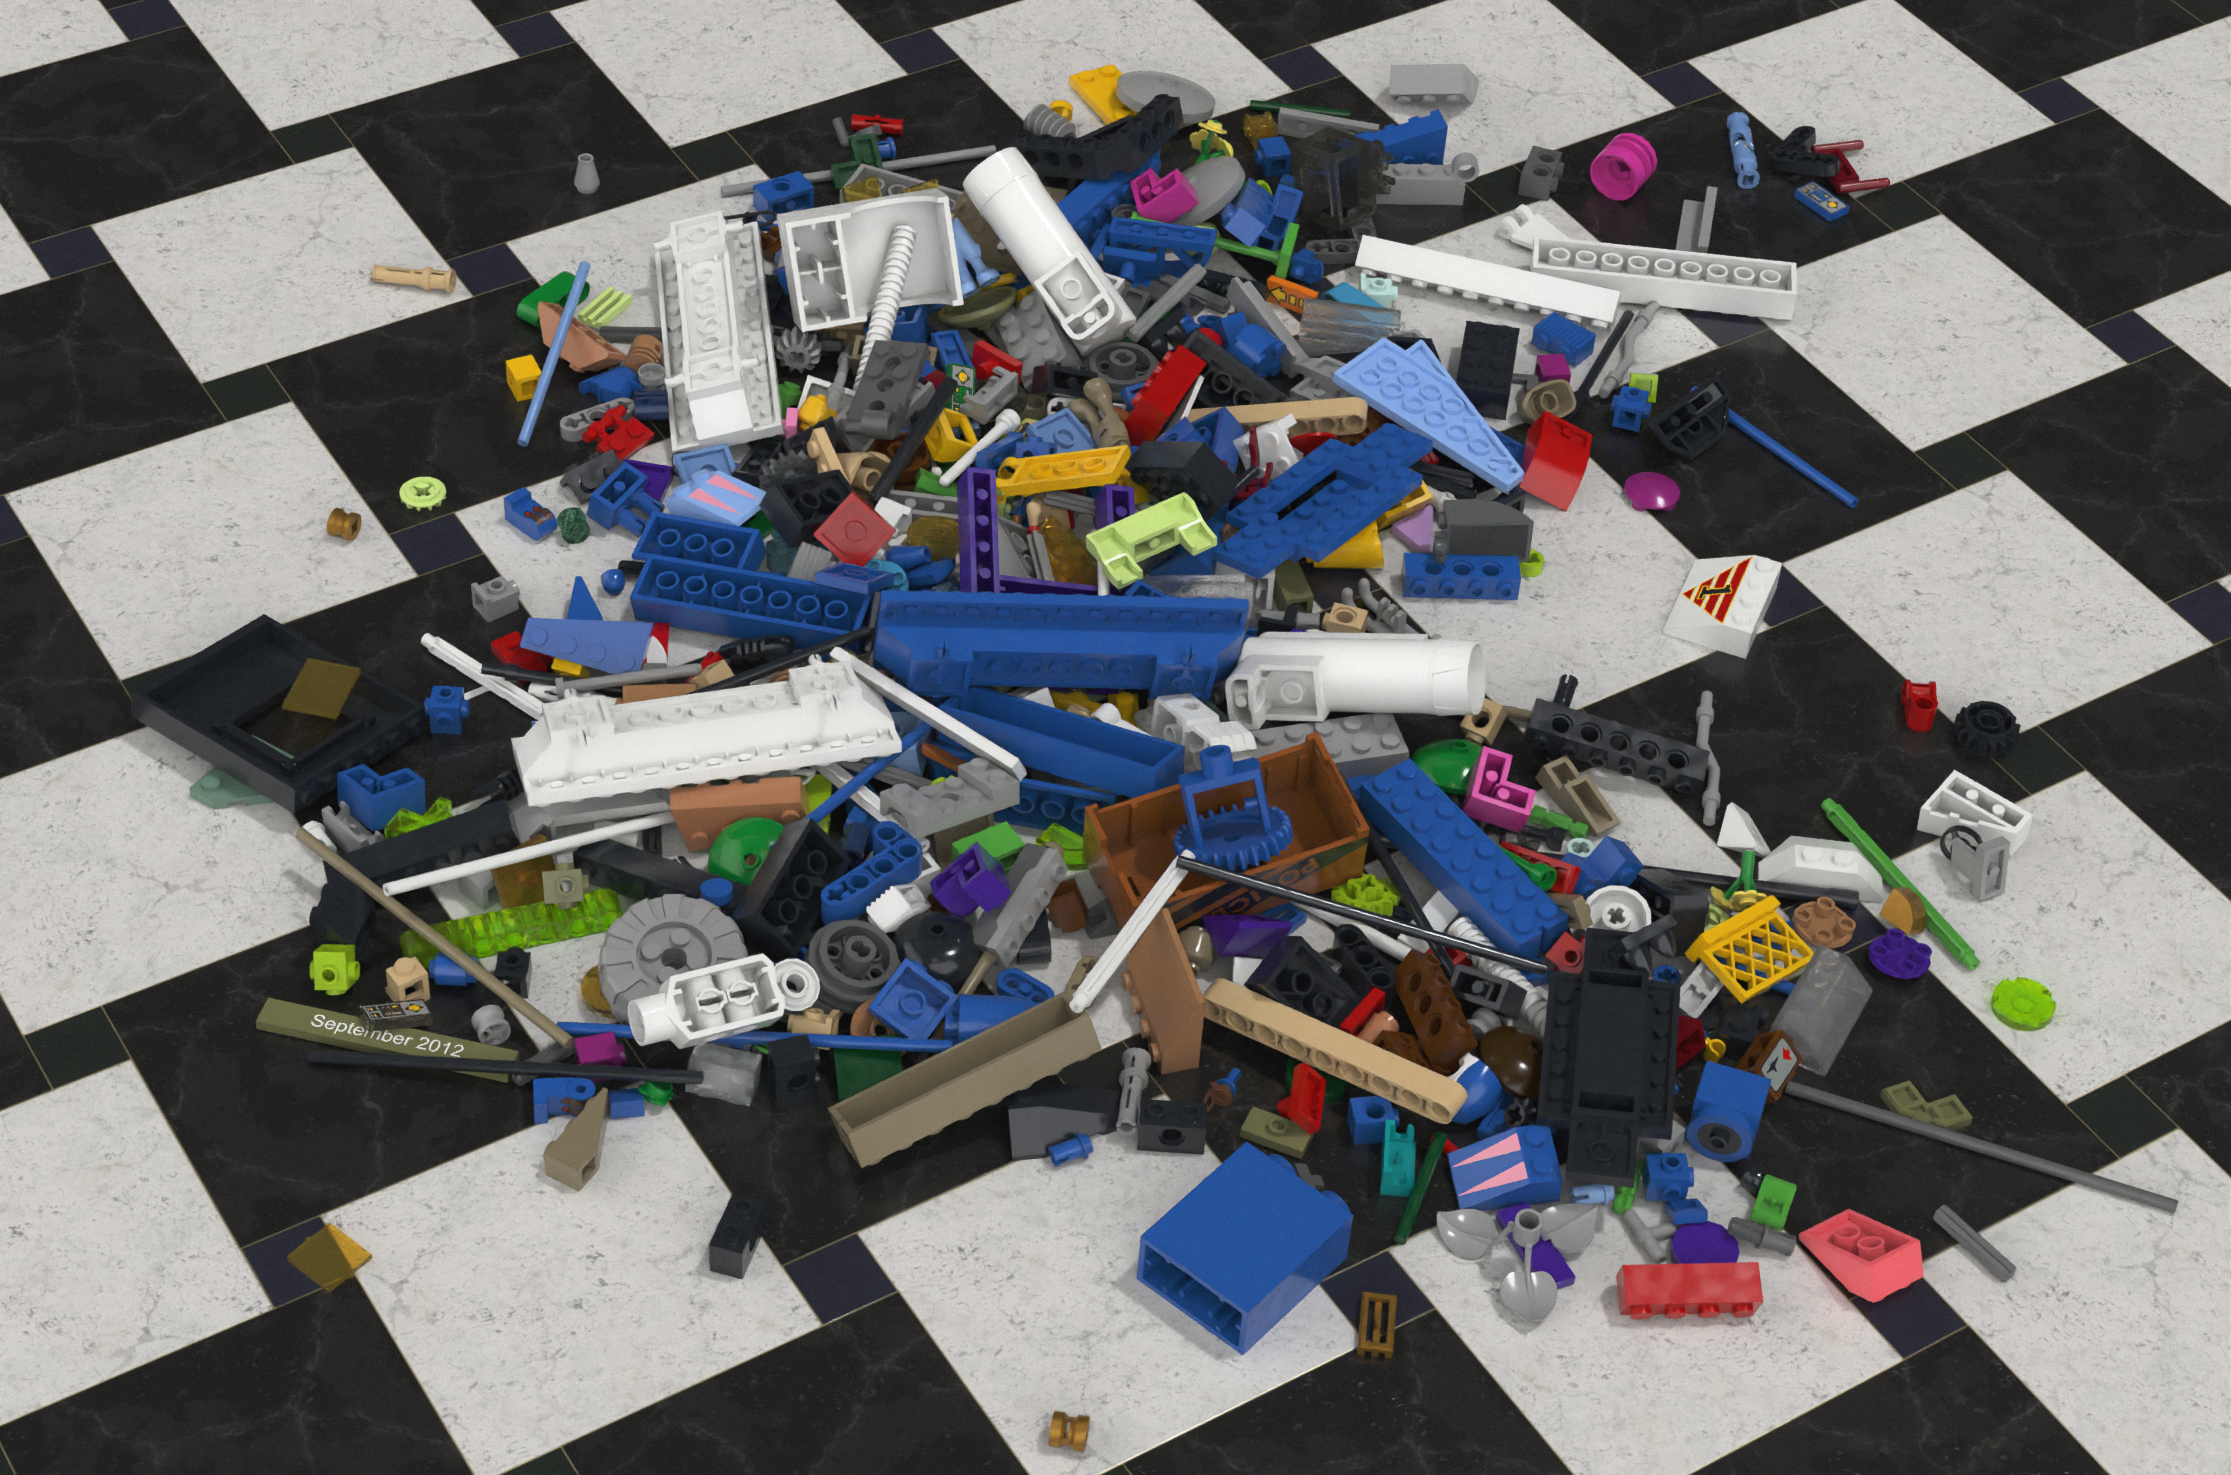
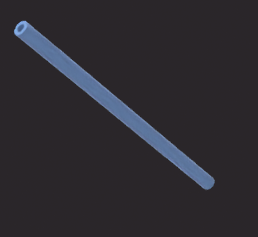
M580 262L517 441L518 445L522 447L528 446L591 267L588 262Z

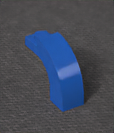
M1282 184L1278 185L1270 213L1268 214L1266 227L1253 242L1252 246L1275 252L1277 249H1282L1289 222L1296 223V216L1304 196L1303 191Z

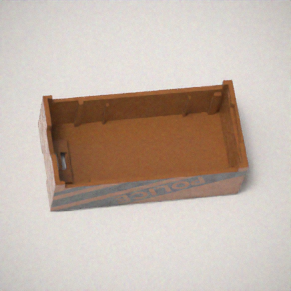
M1318 732L1306 735L1305 743L1256 758L1260 763L1267 802L1271 808L1277 806L1290 817L1294 838H1291V844H1287V850H1279V856H1270V861L1259 860L1258 866L1253 865L1248 870L1239 873L1310 894L1345 884L1350 878H1361L1370 828ZM1252 780L1195 793L1193 794L1197 815L1201 814L1204 819H1208V811L1212 810L1214 815H1219L1221 806L1224 807L1227 813L1232 811L1233 804L1237 806L1238 811H1242L1244 809V798L1255 796ZM1179 784L1099 810L1097 803L1085 807L1082 857L1097 888H1102L1110 904L1119 933L1176 858L1173 848L1175 832L1180 830L1182 824L1186 826L1188 824ZM1189 871L1162 908H1168L1179 934L1190 926H1199L1206 929L1203 923V914L1253 915L1291 901Z

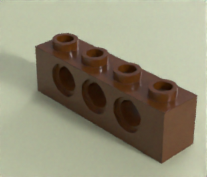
M1411 949L1394 970L1396 991L1430 1063L1456 1071L1460 1067L1459 1060L1466 1053H1471L1478 1043L1472 1032L1471 1025L1467 1022L1461 1010V1004L1451 989V983L1443 973L1439 959L1431 953H1422Z

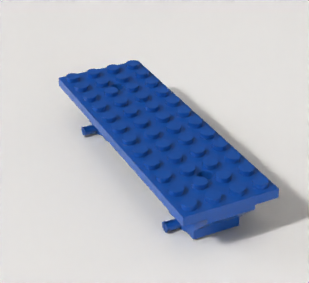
M881 590L872 668L875 670L891 671L906 684L907 690L916 695L929 696L928 703L933 706L936 701V708H939L941 705L942 697L951 695L967 696L969 685L1148 689L1149 699H1157L1159 696L1191 693L1198 700H1209L1213 686L1220 679L1228 678L1236 666L1245 634L1249 601L1248 599H1237L1234 597L1222 599L1206 597L1181 598L1175 596L1147 597L1144 595L1116 596L1112 594L1097 596L1085 594L1056 595L1053 593L1025 594L1022 592L993 593L989 591L971 593L962 591Z

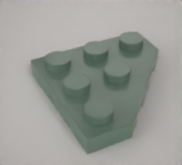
M252 735L253 737L264 742L265 744L269 745L270 747L274 748L275 750L279 751L285 756L291 759L294 758V756ZM217 767L212 768L189 788L192 798L214 810L227 808V804L246 802V806L272 803V800Z

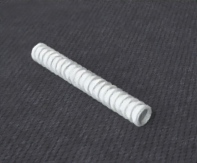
M900 225L894 227L891 237L892 242L889 245L890 249L887 253L886 264L884 265L882 279L876 296L877 301L874 304L873 316L870 319L869 331L866 335L865 346L863 347L861 361L855 378L856 383L853 386L854 391H857L875 340H891L892 328L895 325L894 321L897 317L896 313L899 309L898 306L906 281L905 276L908 273L909 261H911V254L913 253L917 232L909 226Z
M1468 917L1457 919L1448 930L1447 934L1496 948ZM1466 953L1468 959L1472 960V963L1478 966L1480 971L1511 980L1528 991L1520 1012L1525 1019H1528L1529 1024L1534 1026V1029L1540 1032L1544 1038L1547 1002L1540 995V992L1534 989V986L1527 982V979L1515 967Z

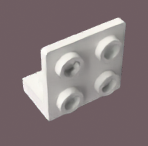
M1292 413L1256 428L1260 452V474L1257 476L1258 479L1265 476L1267 462L1273 463V471L1268 483L1298 462L1287 437V434H1289L1288 428L1297 423ZM1249 431L1233 440L1246 470L1250 468L1251 462L1248 446Z

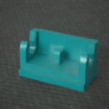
M1386 1119L1382 1140L1380 1195L1410 1197L1415 1179L1416 1142H1413L1414 1127L1412 1124L1407 1126L1406 1133L1399 1134L1396 1133L1395 1120Z

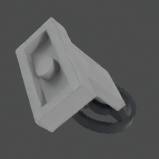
M1957 825L1945 830L1940 839L1941 851L1951 861L1950 864L1973 882L1972 896L1980 902L2005 893L2010 842L2001 836L1983 843L1979 834L1966 826ZM1957 831L1971 835L1978 843L1977 847L1971 846L1965 838H1960ZM1949 833L1952 834L1953 843L1950 846L1951 853L1945 846V836Z

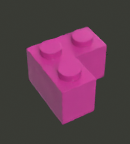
M1150 168L1130 181L1138 212L1144 218L1170 224L1174 219L1185 212H1189L1194 206L1199 204L1194 187L1178 169L1160 179L1153 169Z
M1483 746L1473 763L1462 811L1469 817L1520 833L1530 817L1536 790L1507 781L1513 755Z

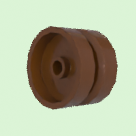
M900 432L899 437L893 440L875 439L870 445L869 451L885 454L891 460L908 433ZM925 440L922 441L898 478L893 490L914 492L916 486L915 476L919 468L931 471V454Z

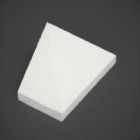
M1733 802L1727 805L1717 846L1742 853L1743 850L1755 851V856L1762 858L1769 855L1771 851L1749 814Z

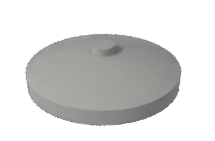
M1132 71L1121 75L1118 79L1116 86L1118 99L1136 112H1139L1152 101L1156 95L1168 94L1171 97L1180 98L1184 123L1203 122L1213 115L1215 107L1213 95L1202 86L1188 79L1157 71Z
M1219 156L1201 161L1181 172L1194 187L1199 204L1194 206L1189 212H1185L1174 219L1170 224L1196 226L1217 214L1230 203L1242 188L1245 180V172L1239 161L1234 157Z

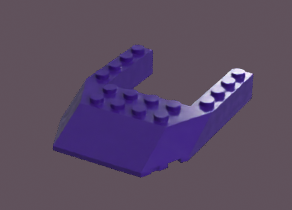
M967 466L957 482L960 587L962 592L982 593L989 591L993 593L1022 592L1025 594L1053 593L1056 595L1085 594L1098 596V586L999 575L996 473L992 469ZM1111 484L1104 486L1095 499L1096 531L1135 514L1134 487ZM1110 582V594L1124 596L1129 590L1127 589L1120 595L1118 593L1119 590ZM1048 687L1049 690L1081 691L1086 694L1108 696V694H1118L1120 690L1117 688Z

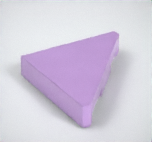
M1430 504L1393 523L1391 532L1417 553H1430L1434 506Z

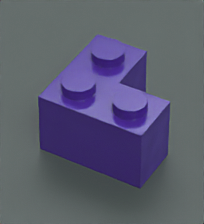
M977 841L930 882L934 897L952 914L962 918L966 914H972L979 906L989 913L992 909L1002 906L1012 893L1002 865Z

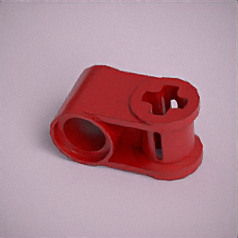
M1905 679L1903 682L1901 700L1902 705H1904L1906 724L1916 732H1927L1932 728L1938 706L1935 681H1930L1926 684L1913 683L1910 679Z

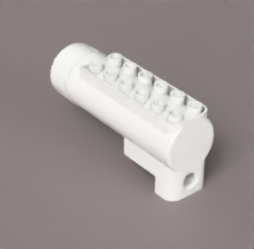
M1016 147L1003 149L976 166L963 182L965 191L980 215L992 227L1081 356L1088 357L1099 346L1110 342H1121L1125 339L1129 328L1136 324L1135 315Z
M1264 632L1259 637H1249L1243 643L1237 667L1225 682L1228 716L1230 721H1237L1247 730H1259L1266 720L1324 722L1330 712L1412 713L1437 716L1478 715L1482 709L1485 697L1486 660L1483 646L1478 640L1428 639V634Z

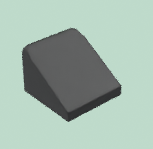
M1107 899L1088 909V925L1084 927L1090 939L1119 934L1114 913Z

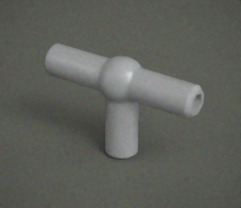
M1633 1209L1626 1210L1623 1218L1635 1233L1637 1242L1646 1248L1656 1263L1661 1264L1665 1262L1667 1254L1656 1240L1674 1235L1676 1231L1675 1224L1668 1222L1648 1228Z

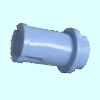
M1587 1184L1569 1188V1195H1574V1198H1570L1571 1203H1602L1603 1205H1608L1609 1201L1614 1200L1615 1197L1614 1188L1610 1185Z

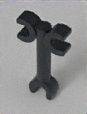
M1487 823L1483 829L1487 836L1491 834L1498 835L1499 845H1501L1502 840L1505 841L1506 834L1511 833L1545 842L1550 850L1561 852L1566 835V829L1561 827H1552L1549 830L1524 825L1520 833H1516Z

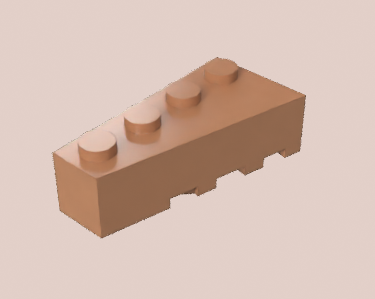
M800 776L762 778L757 783L750 784L742 782V780H729V785L710 786V782L697 784V787H682L681 784L670 789V811L690 853L712 848L718 835L729 825L741 819L763 817L774 820L785 827L787 823L802 820L810 814L809 796Z

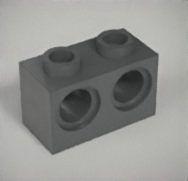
M1532 146L1521 172L1518 194L1548 201L1551 191L1556 192L1559 178H1562L1565 163L1561 162L1562 152Z

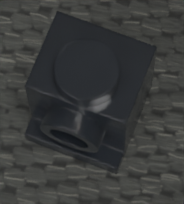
M511 947L507 951H498L496 968L493 975L503 983L504 980L520 981V984L505 985L524 999H528L532 975L531 952H525L519 947Z

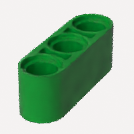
M563 271L526 296L518 305L517 316L541 329L537 307L539 301L559 304L564 308L575 275L568 271ZM585 281L577 306L585 301L589 295L590 284Z

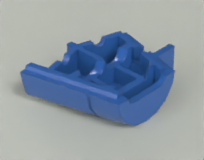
M618 366L580 382L578 391L581 394L591 392L593 395L595 394L598 398V403L601 404L602 402L606 403L618 398L631 399V396H634V391H644L637 375L630 368Z

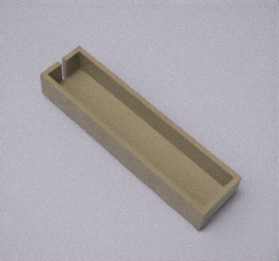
M1064 991L829 1107L828 1110L839 1137L861 1168L877 1164L883 1157L897 1150L907 1149L913 1142L927 1135L937 1134L945 1126L957 1120L967 1119L974 1112L988 1105H995L1002 1101L1004 1097L1018 1090H1025L1034 1082L1046 1076L1055 1075L1064 1067L1076 1061L1085 1060L1092 1053L1102 1049L1090 1016L1085 1010L1081 1013L1072 1011L1069 1004L1073 998Z

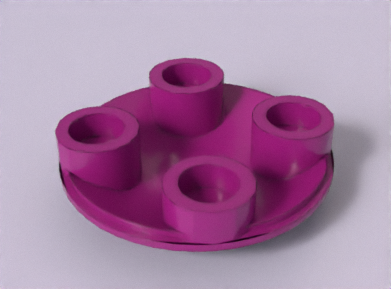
M1655 472L1634 474L1626 480L1624 485L1625 494L1632 501V507L1641 512L1647 509L1673 510L1680 496L1679 487L1671 478Z

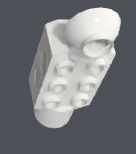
M763 953L670 976L660 986L658 994L634 999L629 1002L628 1019L630 1028L636 1042L640 1046L670 1039L679 1049L768 1027L783 1016L784 1009L802 1011L811 1007L819 995V978L815 970L804 961L785 959L774 966V963ZM786 981H791L796 985L797 993H793L787 988Z

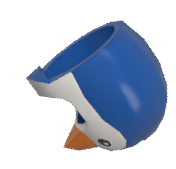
M1469 1052L1459 1060L1460 1069L1447 1077L1461 1084L1468 1095L1466 1102L1452 1119L1453 1122L1460 1124L1470 1123L1486 1115L1497 1105L1503 1095L1502 1086L1495 1074L1488 1066Z

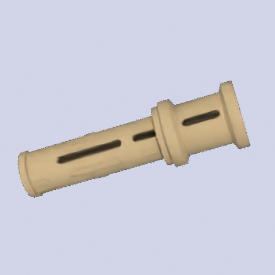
M374 265L372 269L373 282L421 286L426 291L441 289L446 290L447 293H453L456 286V272L454 269L440 271L433 270L432 267H426L423 270L380 265Z

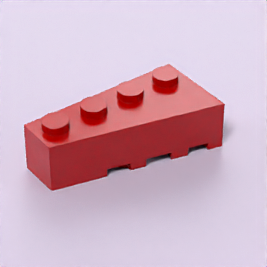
M1179 344L1174 353L1168 350L1130 403L1135 407L1124 424L1128 431L1131 446L1140 447L1144 441H1152L1207 364L1181 344Z

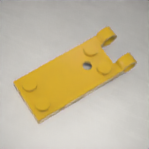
M1114 64L1082 71L1070 76V86L1106 125L1128 115L1132 118L1138 113L1123 104L1116 95L1117 82L1123 74Z
M1122 445L1025 458L1007 457L998 469L999 478H996V488L1003 493L1002 496L996 494L998 505H1002L1008 496L1021 495L1022 497H1027L1040 492L1091 486L1104 487L1106 484L1113 485L1131 456L1129 446ZM1005 466L1012 467L1015 470L1014 474L1009 473Z

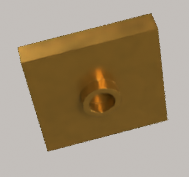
M538 834L511 851L547 842L546 836ZM552 854L490 870L506 918L513 921L544 902L542 871L555 870Z

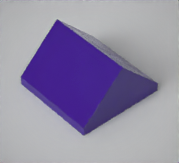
M1203 914V923L1218 956H1266L1281 936H1286L1292 929L1291 921L1259 915Z

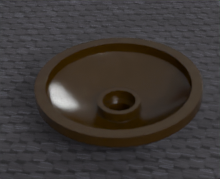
M1497 1026L1488 1030L1478 1044L1479 1060L1495 1074L1502 1086V1090L1515 1098L1522 1100L1529 1098L1538 1101L1544 1038L1530 1030L1517 1026Z

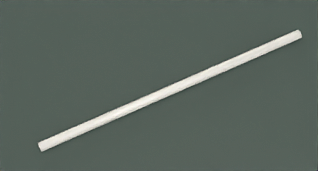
M669 810L383 884V892L386 896H391L675 822V819Z

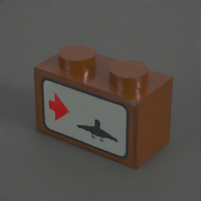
M1783 1029L1758 1034L1735 1069L1772 1079L1766 1098V1104H1770L1780 1098L1782 1095L1781 1091L1787 1082L1794 1077L1795 1070L1803 1059Z

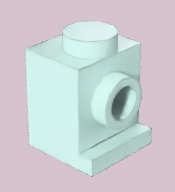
M1360 274L1359 291L1391 312L1392 302L1397 301L1398 292L1397 286H1392V279L1366 278V274Z

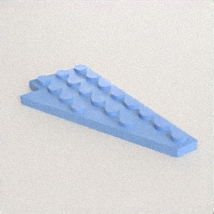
M1383 337L1333 373V383L1353 396L1364 399L1367 405L1406 430L1433 440L1434 448L1502 492L1508 493L1523 481L1525 472L1423 340H1419L1407 350H1404Z

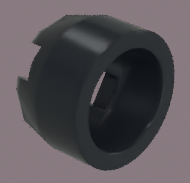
M1754 1164L1743 1175L1740 1185L1746 1190L1757 1194L1767 1172L1758 1164Z

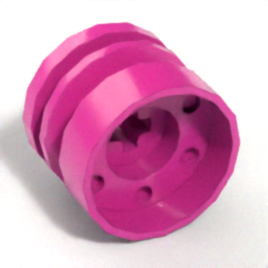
M1621 133L1615 136L1591 163V180L1596 189L1605 197L1613 200L1631 198L1656 170L1657 158L1655 151L1642 136L1634 133Z

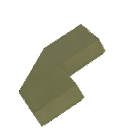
M1910 1080L1882 1089L1880 1095L1891 1112L1952 1131L1971 1125L1973 1119L1972 1115L1955 1094L1927 1103Z

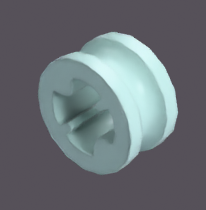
M1574 838L1568 842L1566 854L1570 852L1587 858L1595 848L1593 843L1587 839Z

